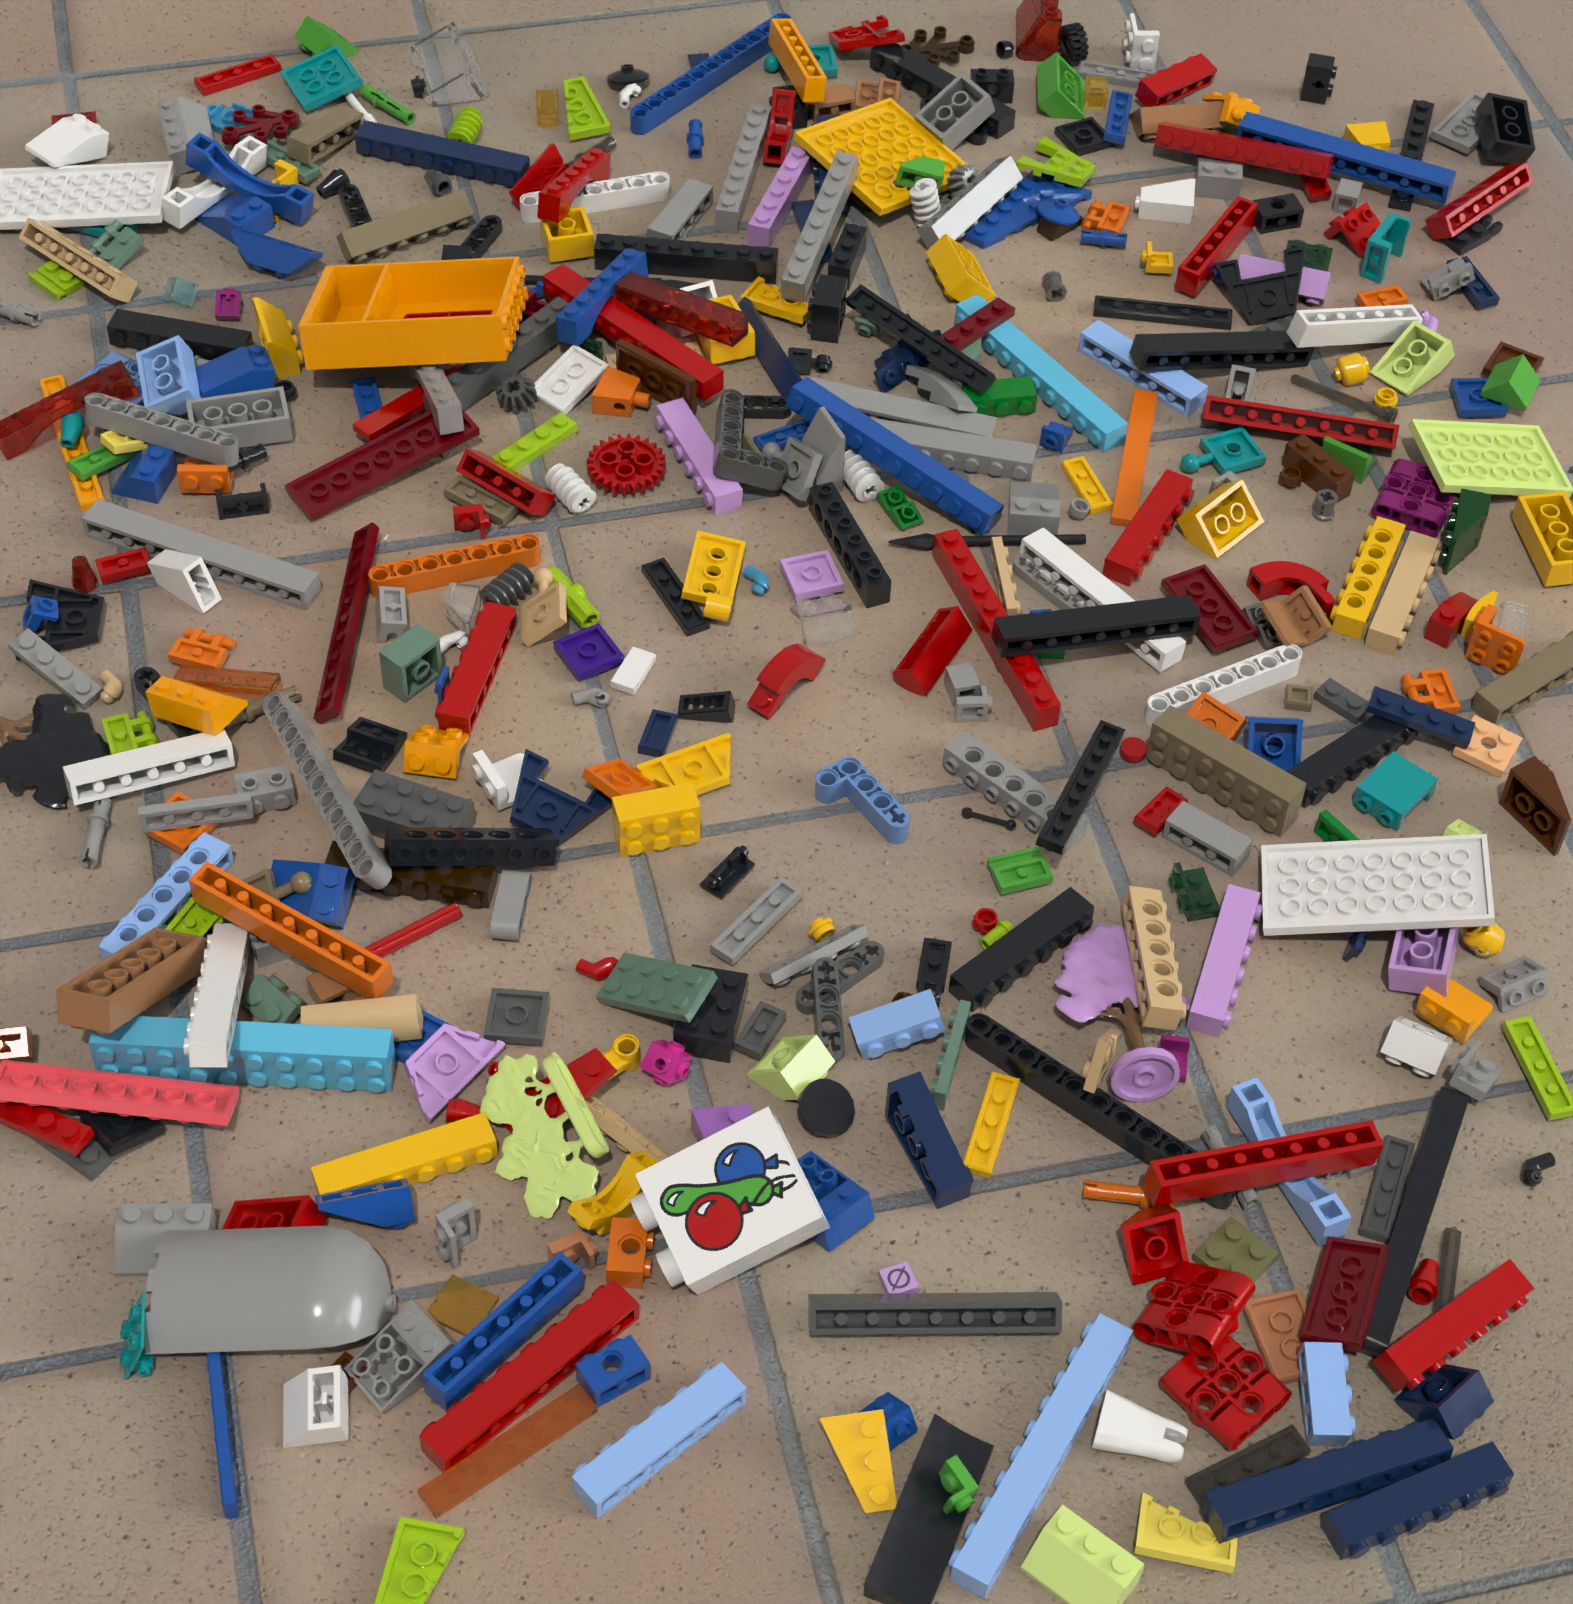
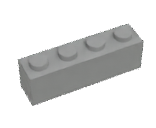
M689 178L683 186H680L676 195L669 199L666 207L659 211L657 218L647 226L646 236L648 238L684 240L712 206L713 186Z

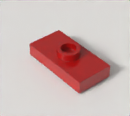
M1166 786L1134 816L1133 823L1156 836L1164 829L1166 819L1182 801L1188 803V799Z

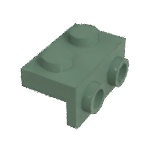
M260 973L240 999V1003L261 1022L291 1024L299 1013L301 1014V1006H303L305 1001L292 991L288 993L284 989L286 984L278 977L271 975L269 978Z

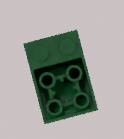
M1462 488L1459 498L1454 497L1451 512H1454V514L1449 515L1446 530L1450 531L1446 532L1443 546L1447 547V549L1443 548L1440 563L1444 564V575H1447L1478 547L1489 512L1491 494Z

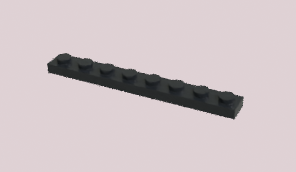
M1413 100L1401 156L1422 161L1435 103H1429L1425 100ZM1392 189L1388 208L1410 212L1414 195Z
M862 284L845 299L847 306L979 396L996 381L995 374Z
M1100 720L1038 835L1035 845L1062 855L1119 746L1125 729Z

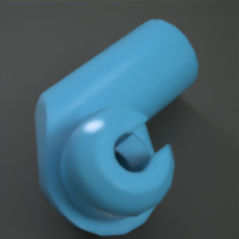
M747 565L743 571V576L755 582L751 587L753 592L763 595L765 589L768 590L769 588L767 576L753 566Z

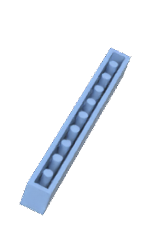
M1099 1313L1094 1323L1090 1321L1087 1323L1081 1336L1084 1341L1080 1347L1075 1345L1068 1357L1067 1362L1070 1365L1066 1371L1061 1369L1053 1383V1387L1056 1389L1051 1396L1046 1394L1038 1410L1041 1414L1037 1421L1031 1419L1024 1433V1436L1027 1437L1022 1446L1020 1444L1015 1446L1009 1459L1012 1462L1008 1471L1002 1469L994 1484L997 1490L992 1497L987 1495L979 1510V1513L982 1515L978 1522L972 1521L964 1535L966 1543L962 1550L959 1548L954 1550L948 1566L952 1567L950 1581L984 1600L986 1599L1130 1347L1134 1330Z

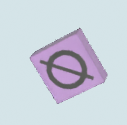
M908 1262L887 1267L878 1272V1277L886 1293H917L919 1290L918 1283Z

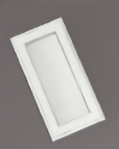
M632 647L611 679V688L635 695L655 664L656 654Z

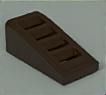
M1080 215L1079 221L1076 224L1061 225L1041 216L1037 232L1052 241L1080 226L1084 217Z

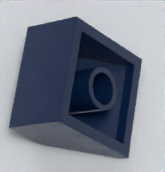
M1445 1364L1433 1374L1429 1370L1423 1373V1376L1426 1378L1412 1390L1407 1387L1394 1399L1396 1404L1415 1421L1422 1422L1434 1418L1445 1436L1452 1440L1461 1436L1464 1430L1475 1419L1480 1418L1485 1410L1494 1402L1479 1370Z

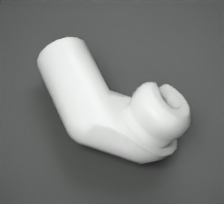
M636 83L627 84L619 93V106L627 109L630 106V96L637 97L638 93L640 94L641 87L636 85Z
M458 630L443 635L440 638L441 655L454 643L460 649L468 644V637L465 635V632Z

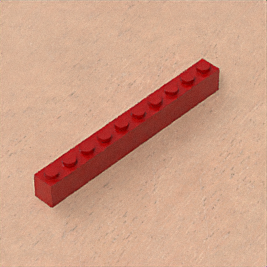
M561 264L542 275L543 294L551 300L559 296L570 303L591 282L566 265ZM611 296L607 300L594 323V330L599 331L615 343L623 339L696 378V398L702 402L724 389V370Z
M958 529L934 534L932 557L1032 730L1035 732L1058 725L1061 703L1032 654L1000 658L991 638L995 617L1009 615Z

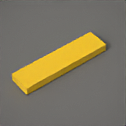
M993 1071L991 1073L963 1161L965 1167L967 1166L973 1175L991 1178L1020 1085L1019 1078Z

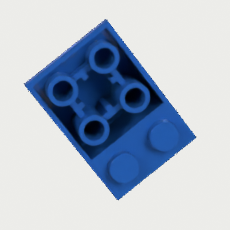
M811 1150L798 1159L831 1227L811 1237V1239L830 1252L875 1219L870 1193Z

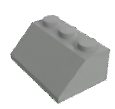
M119 1203L115 1224L116 1276H148L149 1269H155L157 1257L154 1256V1250L164 1231L216 1230L217 1221L213 1204Z

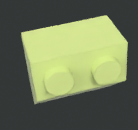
M817 1034L782 1037L747 1075L751 1080L781 1100L799 1101L798 1097L801 1091L809 1083L817 1079H823L828 1074V1069L835 1063V1060Z

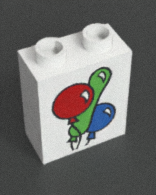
M769 1107L635 1174L643 1192L630 1198V1201L646 1232L659 1226L669 1247L656 1253V1258L671 1287L685 1281L686 1285L697 1295L831 1228L778 1119Z

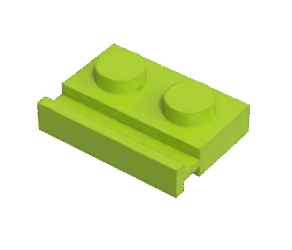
M53 260L36 269L37 272L28 273L29 281L57 302L61 300L60 297H67L85 287L83 279Z

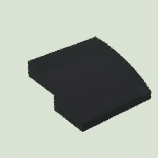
M360 716L347 728V738L333 750V759L372 773L375 769L384 772L403 746L407 738V732Z

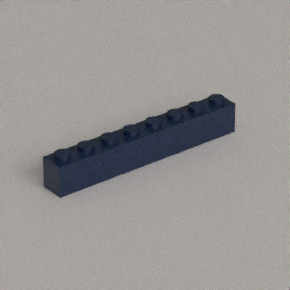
M366 120L355 134L357 154L429 170L433 169L438 172L511 188L530 168V158L526 155Z
M1434 1418L1422 1422L1415 1421L1407 1427L1395 1431L1387 1430L1379 1436L1368 1440L1360 1439L1352 1445L1340 1449L1333 1448L1322 1455L1310 1459L1302 1458L1294 1464L1282 1468L1275 1467L1264 1474L1252 1478L1244 1477L1234 1484L1214 1487L1205 1493L1201 1513L1219 1544L1370 1494L1450 1460L1454 1447Z

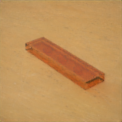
M181 665L173 677L174 679L190 682L219 692L265 696L274 692L281 682L280 673Z

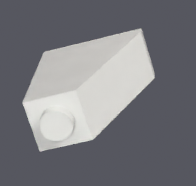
M1195 179L1141 187L1140 196H1136L1134 209L1138 210V219L1191 224L1194 208Z
M165 549L147 562L159 586L200 613H205L222 600L201 556Z

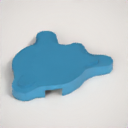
M232 103L233 107L223 108V104H210L206 107L212 130L222 135L221 132L225 126L231 125L240 128L251 125L235 123L233 121V111L243 110L246 112V116L254 117L252 109L239 103ZM239 136L240 141H242L244 139V136Z

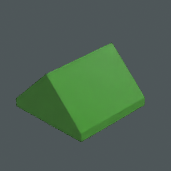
M1523 354L1496 364L1480 396L1526 411L1540 383V378Z
M1328 436L1324 438L1322 449L1355 474L1354 481L1362 484L1374 469L1378 460L1365 452Z

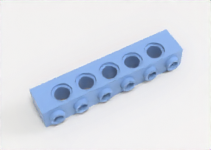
M204 832L197 840H194L189 845L188 850L173 862L162 878L157 879L153 888L138 900L131 912L121 918L118 926L102 939L98 946L102 960L155 927L165 929L191 899L192 894L188 880L206 861L224 871H227L233 865L231 845Z

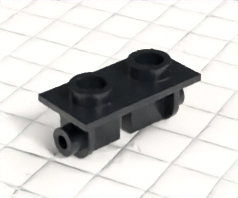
M743 845L735 847L700 883V886L722 899L755 866V863L748 859L749 850Z

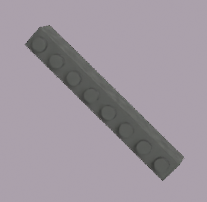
M558 296L519 325V331H516V340L512 341V352H509L506 361L466 363L447 377L464 411L499 386L498 380L504 381L505 374L511 377L515 371L518 372L559 342L555 317L569 304L567 301ZM424 393L423 400L426 413L430 411V406Z
M1057 1292L808 1294V1327L810 1335L1062 1333V1301Z

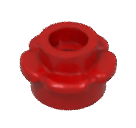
M990 908L979 909L974 915V920H972L973 928L983 934H987L996 927V922L999 921L997 920V913Z

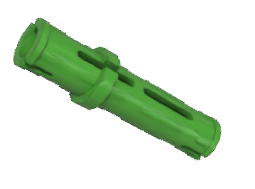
M368 84L363 85L360 89L361 97L372 102L374 107L382 108L407 125L412 124L415 120L414 112L390 99L385 92L377 91Z

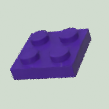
M599 623L553 641L554 650L578 682L620 665L624 661L623 653Z

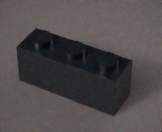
M845 223L828 263V275L847 278V290H849L866 250L867 227Z

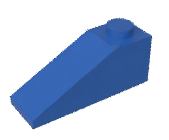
M406 1178L315 1195L318 1210L382 1227L390 1226L392 1229L403 1228L409 1222L415 1221L410 1185Z

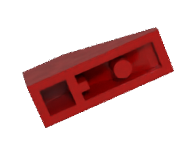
M1460 591L1443 601L1430 616L1424 638L1447 649L1462 631L1469 611L1479 600Z

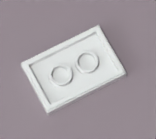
M572 345L535 382L537 396L534 399L558 414L562 412L566 415L599 382L606 367L610 366L579 346Z

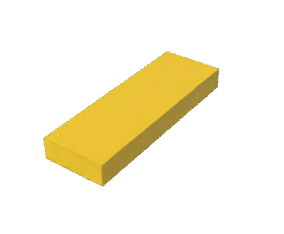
M1084 456L1061 461V469L1079 498L1089 503V515L1112 510V501Z

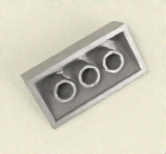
M180 96L166 98L157 102L168 154L171 161L174 162L177 175L195 170L185 165L186 144L199 132L214 140L206 106Z

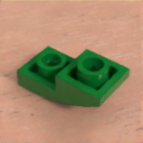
M900 485L877 493L876 498L890 520L901 531L924 522L913 500L908 502Z

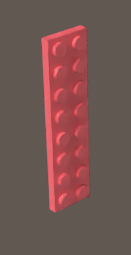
M4 1059L0 1062L1 1103L20 1102L30 1106L46 1105L55 1106L63 1110L73 1108L87 1110L91 1113L108 1112L117 1113L125 1117L134 1115L147 1117L152 1120L170 1119L177 1120L180 1123L196 1122L219 1127L229 1125L240 1094V1086Z

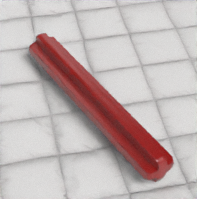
M451 903L364 948L382 958L459 919L462 916L461 910L456 903Z

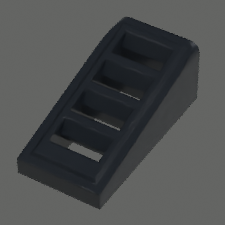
M731 691L680 695L678 706L679 719L731 723L734 720L735 701ZM689 704H693V708L688 710Z

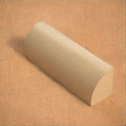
M417 994L301 1006V1024L392 1029L395 1042L422 1039L423 1014Z

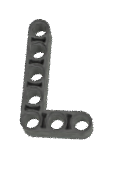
M724 390L716 412L713 472L718 477L767 490H779L785 478L788 464L776 457L741 449L744 397L737 390Z

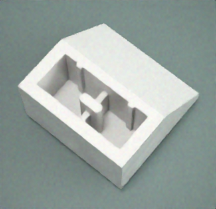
M340 1365L310 1368L283 1384L284 1448L349 1440L348 1378Z

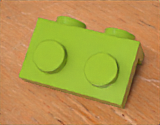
M191 897L165 929L205 937L209 930L213 932L215 923L222 924L225 919L193 901Z

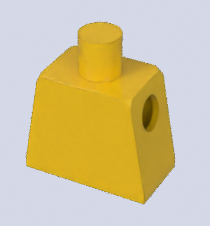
M1385 121L1346 124L1343 139L1389 152L1390 137Z

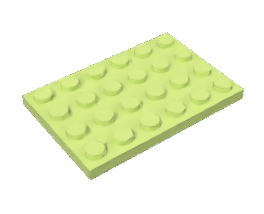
M1412 419L1408 426L1441 492L1460 493L1463 488L1491 495L1523 496L1565 491L1568 498H1570L1573 494L1571 483L1541 428L1537 425Z

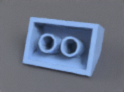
M179 335L136 353L144 407L162 413L182 415L187 413L186 400L201 398L193 351Z

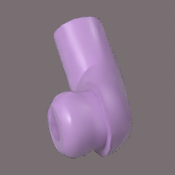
M1425 309L1418 311L1423 318L1421 324L1436 332L1438 327L1437 319Z

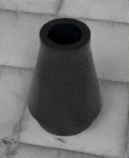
M341 168L338 170L334 169L316 187V190L322 198L337 193L342 185L350 184V179Z

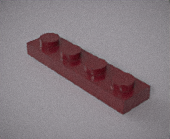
M997 297L939 337L959 351H962L1015 315V308Z

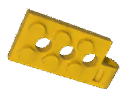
M697 530L681 598L705 604L703 617L728 623L746 542ZM712 555H719L722 558L717 559L712 557ZM708 572H714L718 576H711ZM703 590H711V591H713L714 593H712V592L705 593Z

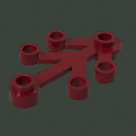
M260 104L252 107V115L254 117L246 116V112L243 110L233 111V121L235 123L251 125L240 128L231 125L225 126L221 132L222 142L226 145H236L240 141L239 136L254 132V138L265 144L268 141L267 137L272 128L275 138H286L288 129L298 126L300 115L290 109L284 110L281 113L266 111L265 106Z

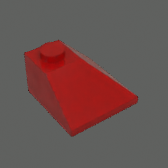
M1164 1204L1137 1211L1120 1225L1132 1285L1166 1277L1177 1262H1189L1180 1212L1173 1207Z

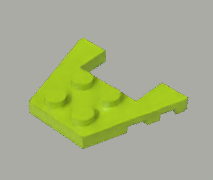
M1042 137L1037 142L1035 150L1051 156L1048 161L1043 164L1026 156H1022L1016 161V166L1021 172L1023 168L1033 170V175L1039 177L1043 174L1054 176V181L1082 187L1094 175L1097 167L1089 160L1081 158L1047 137Z

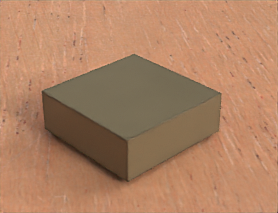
M1287 684L1284 709L1311 712L1313 687Z

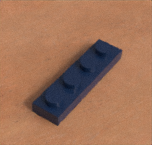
M1374 686L1366 712L1464 748H1467L1470 744L1475 727V722L1377 686Z

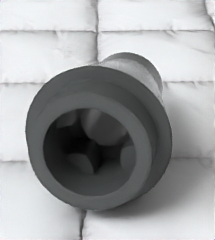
M433 169L426 171L424 178L435 195L445 196L451 192L452 182L448 176L438 173Z

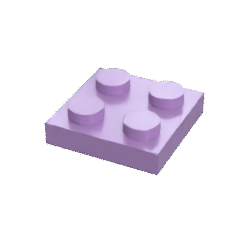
M828 550L780 559V568L795 601L844 591V583Z

